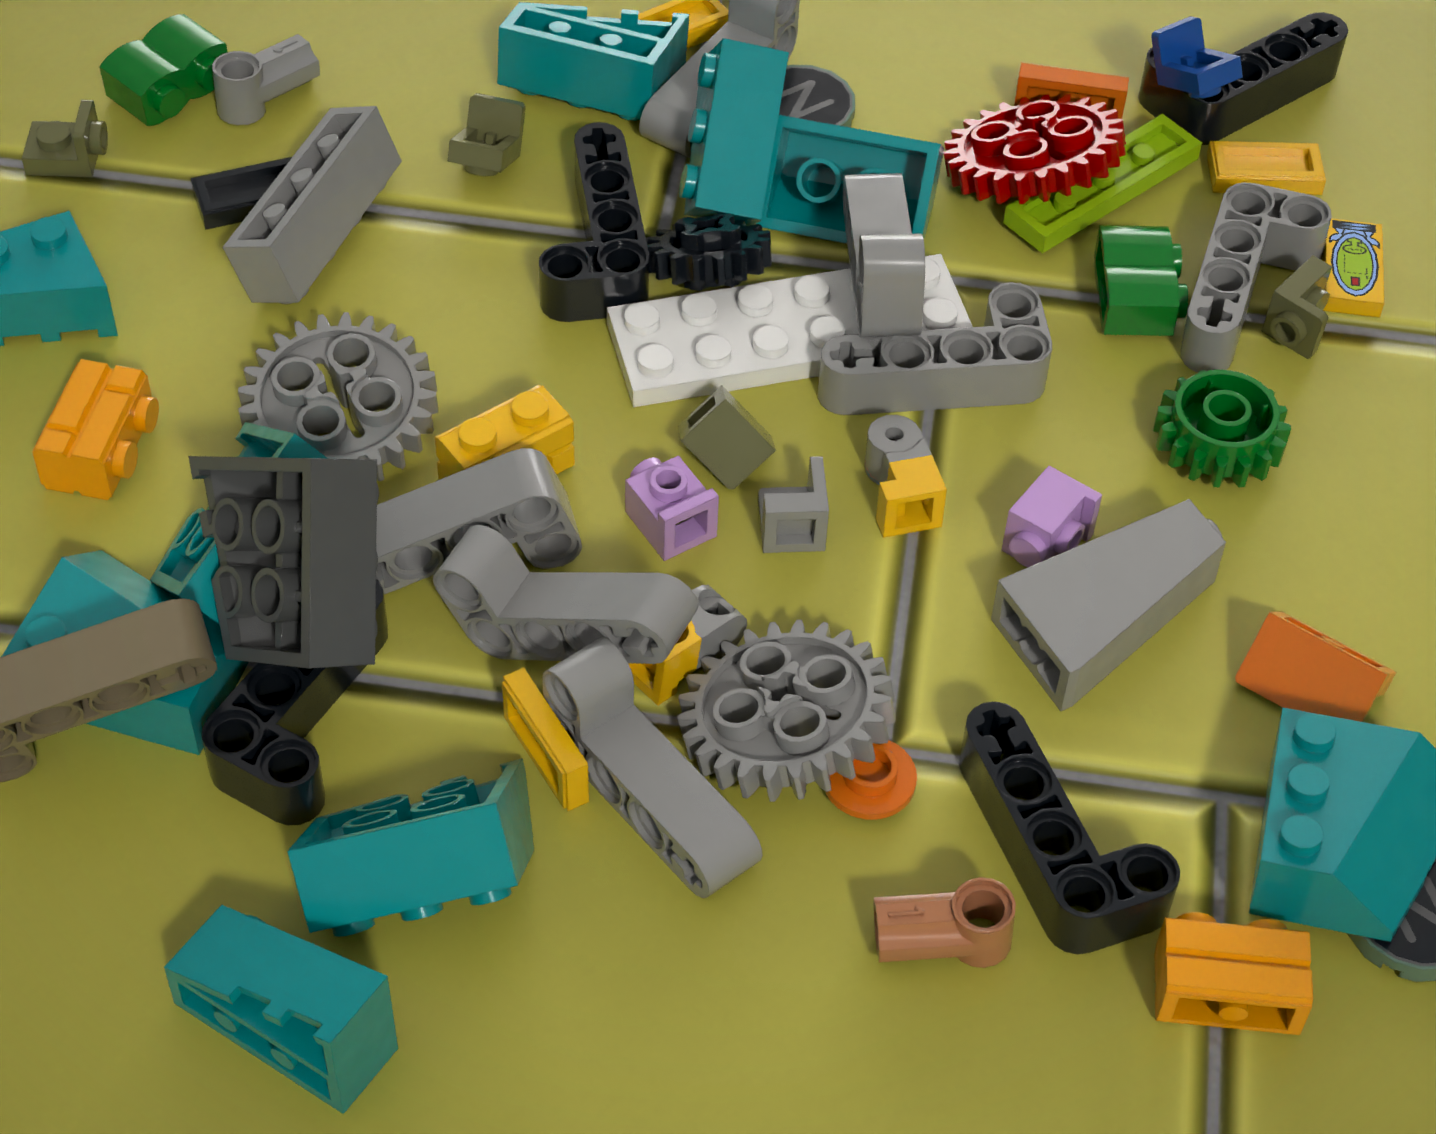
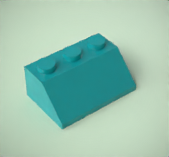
M779 115L762 219L756 224H760L762 228L847 243L843 215V176L851 174L902 173L912 234L922 233L924 239L934 205L944 148L939 143Z

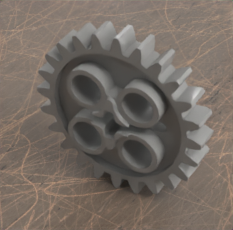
M349 312L343 313L338 326H330L324 314L318 315L317 329L309 331L300 321L294 322L296 337L290 340L276 332L273 334L275 352L258 348L255 351L259 367H245L243 371L247 385L238 387L242 406L238 410L242 426L245 422L295 433L330 459H377L378 481L384 480L383 464L389 462L400 469L405 468L403 449L420 453L423 450L421 434H432L434 431L432 414L438 413L435 373L429 369L426 352L416 353L415 340L412 336L398 341L396 325L393 323L383 328L380 332H376L374 317L370 315L357 327L352 326ZM316 364H323L327 369L338 399L333 392L327 391L325 376ZM340 403L344 408H350L352 423L362 437L357 438L352 434L346 423L344 411ZM379 409H386V410L379 411V412H375V411H374V410H379ZM322 433H330V434L323 435V436H317L318 434H322Z
M796 620L790 633H781L776 622H770L767 636L758 638L754 632L746 629L744 630L745 644L737 647L730 642L722 641L720 646L723 658L717 659L703 656L700 660L704 674H688L686 679L690 692L680 694L678 698L682 713L677 715L682 737L690 760L697 759L700 773L704 777L715 773L718 786L722 790L739 781L742 797L747 799L754 794L759 786L766 787L770 802L777 800L783 787H792L798 800L804 799L806 784L816 782L825 792L831 791L830 775L836 772L852 780L856 777L853 760L857 759L873 763L876 760L873 743H887L889 736L886 724L895 722L893 708L895 698L891 676H887L883 657L873 658L871 643L868 641L854 646L851 630L847 629L836 637L831 638L827 622L821 623L813 633H805L802 620Z

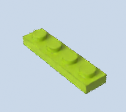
M1161 114L1125 136L1126 155L1119 157V167L1108 168L1109 176L1107 178L1091 177L1092 187L1090 188L1077 185L1072 186L1070 196H1065L1058 191L1050 193V198L1046 202H1043L1039 196L1030 197L1025 204H1019L1017 199L1006 206L1003 223L1043 254L1198 160L1202 142L1167 116Z

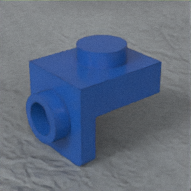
M1189 16L1155 30L1151 35L1158 85L1188 92L1191 98H1207L1219 94L1222 90L1221 86L1243 77L1240 56L1205 48L1200 18Z

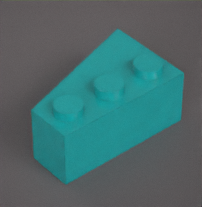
M722 38L709 53L705 52L703 54L697 79L696 108L693 111L688 132V141L692 142L690 164H685L679 186V197L686 199L684 215L699 218L713 216L717 213L730 214L734 216V221L745 220L746 226L754 225L761 221L789 52Z

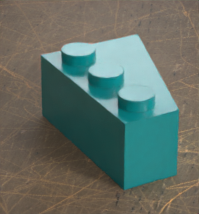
M519 2L499 26L497 84L515 88L527 95H543L567 101L570 105L579 108L591 107L615 113L626 120H640L649 99L686 63L690 14L673 13L672 22L638 20L639 10L622 9L620 19L587 16L586 6Z
M70 211L0 231V346H4V337L40 334L42 342L61 341V332L95 329L98 330L99 337L118 336L107 285Z
M221 905L164 966L174 1004L342 1114L348 1110L398 1050L387 975L268 925L253 915L247 916Z

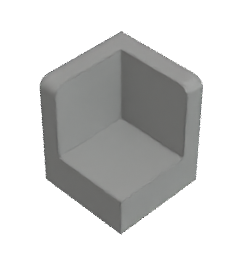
M823 456L810 457L807 487L761 488L759 490L758 505L763 553L825 551L829 506Z

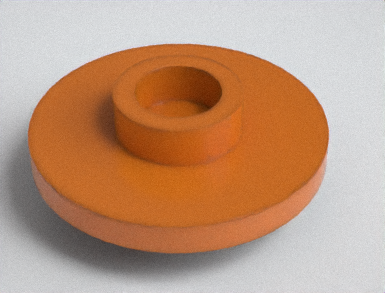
M890 740L884 744L873 743L876 759L873 763L857 759L853 760L856 777L852 780L837 772L830 775L831 791L825 793L829 800L842 812L860 819L877 820L893 816L909 804L914 796L917 783L915 764L902 747Z

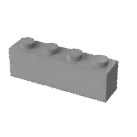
M377 106L330 108L222 247L252 303H299L308 293L310 286L326 264L333 259L337 249L353 227L360 222L362 215L375 197L385 188L387 181L402 162Z

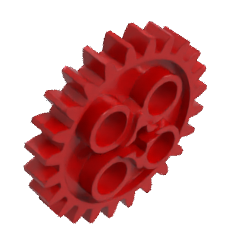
M1044 94L1040 100L1032 102L1027 97H1022L1019 105L1011 106L1004 102L999 103L1000 111H979L980 120L965 119L963 121L964 129L952 130V139L944 142L946 150L944 151L947 177H950L951 185L953 187L960 186L963 195L976 192L978 201L996 195L997 204L1004 203L1010 197H1018L1019 204H1025L1030 197L1039 196L1043 202H1046L1050 198V193L1057 191L1065 196H1070L1072 186L1077 185L1090 188L1092 187L1091 177L1107 178L1109 176L1108 168L1119 167V157L1126 155L1123 119H1118V111L1116 109L1107 110L1105 102L1091 105L1090 97H1084L1076 102H1072L1071 94H1066L1057 101H1051L1049 94Z

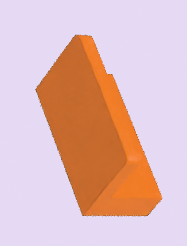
M1021 62L1014 106L1019 105L1022 97H1027L1032 102L1040 100L1044 94H1049L1051 101H1057L1064 95L1071 94L1072 102H1076L1084 97H1090L1091 105L1105 102L1107 110L1116 109L1118 111V119H1122L1129 77Z
M1282 611L1269 612L1235 676V680L1238 684L1282 708L1364 722L1377 697L1385 695L1397 672Z

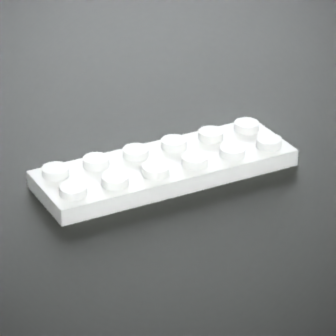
M942 255L925 256L922 330L973 327ZM850 268L607 307V326L633 408L711 395L721 385L729 392L818 377L820 374L821 351L825 343L837 336L859 334Z

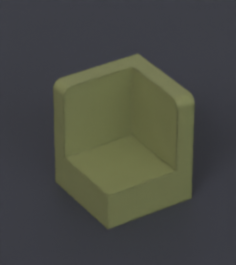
M723 385L678 425L680 441L731 490L735 489L776 451L771 435Z

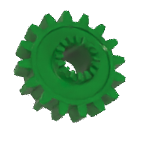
M1201 370L1188 379L1184 377L1178 378L1175 391L1167 389L1164 391L1153 426V431L1159 433L1156 448L1158 451H1171L1168 462L1171 468L1184 464L1189 466L1188 479L1192 481L1198 479L1203 473L1211 476L1213 487L1219 488L1224 477H1231L1239 488L1245 487L1249 473L1263 481L1267 478L1270 466L1279 467L1291 432V425L1284 423L1288 410L1286 406L1278 405L1274 397L1275 392L1272 389H1268L1251 376L1231 370Z

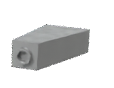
M1190 499L999 579L991 620L1058 709L1063 711L1078 702L1215 582L1226 541L1223 539L1217 525L1212 520L1205 518Z

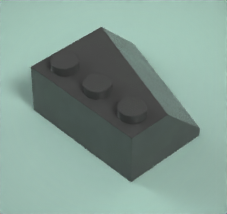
M188 456L192 479H204L209 510L199 513L203 538H214L220 568L212 579V586L226 659L301 668L374 665L375 639L377 636L376 571L378 555L376 551L377 502L379 498L377 459Z

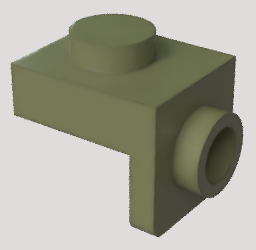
M480 93L474 94L469 101L467 127L449 141L448 162L465 165V170L474 175L494 176L498 172L501 173L520 157L525 104L520 101Z

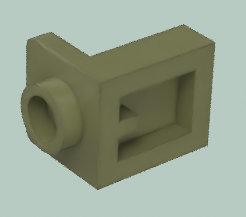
M81 100L76 122L32 121L22 155L26 175L93 177L98 155H105L108 146L107 125L105 121H98L94 100Z
M1312 255L1274 291L1262 328L1263 333L1306 359H1310L1317 352L1328 321V315L1323 309L1330 296L1325 291V287L1332 266Z

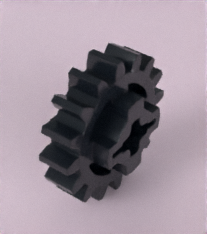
M717 213L713 216L699 218L684 217L676 221L675 224H672L673 230L658 229L656 236L647 238L649 273H656V279L658 280L672 278V284L684 283V288L702 291L705 288L716 286L734 287L746 281L747 274L761 275L764 273V267H771L770 231H762V225L760 224L746 226L745 220L734 221V216L730 214Z

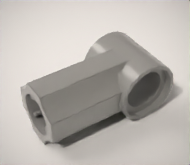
M297 34L256 54L244 51H231L217 57L212 64L217 115L221 120L234 125H248L257 122L266 112L265 102L320 76L319 60L314 55L310 43Z

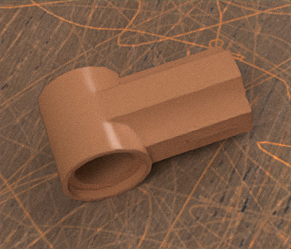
M979 877L966 881L958 887L956 892L874 897L875 941L879 962L957 957L961 962L972 967L986 968L997 965L1006 958L1011 949L1016 908L1012 892L997 880ZM983 918L994 922L996 925L987 928L977 927L969 923V921Z

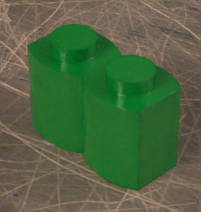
M185 14L170 16L155 25L142 40L126 43L105 58L99 68L106 96L145 125H158L176 116L190 99L203 97L215 90L212 64L217 57L227 53L228 50L225 42Z
M1099 225L1094 252L1096 287L1099 294V313L1103 334L1173 336L1177 318L1185 319L1188 310L1187 284L1178 283L1182 269L1181 244H1172L1168 226Z

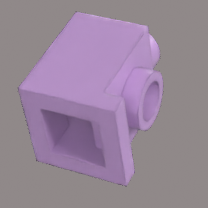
M679 455L663 463L658 458H648L640 462L632 470L630 478L625 480V512L664 561L717 537L719 496L713 488L706 490Z
M1048 466L1009 510L1001 551L1014 557L1021 565L1030 567L1077 547L1081 539L1087 542L1094 533L1102 494Z

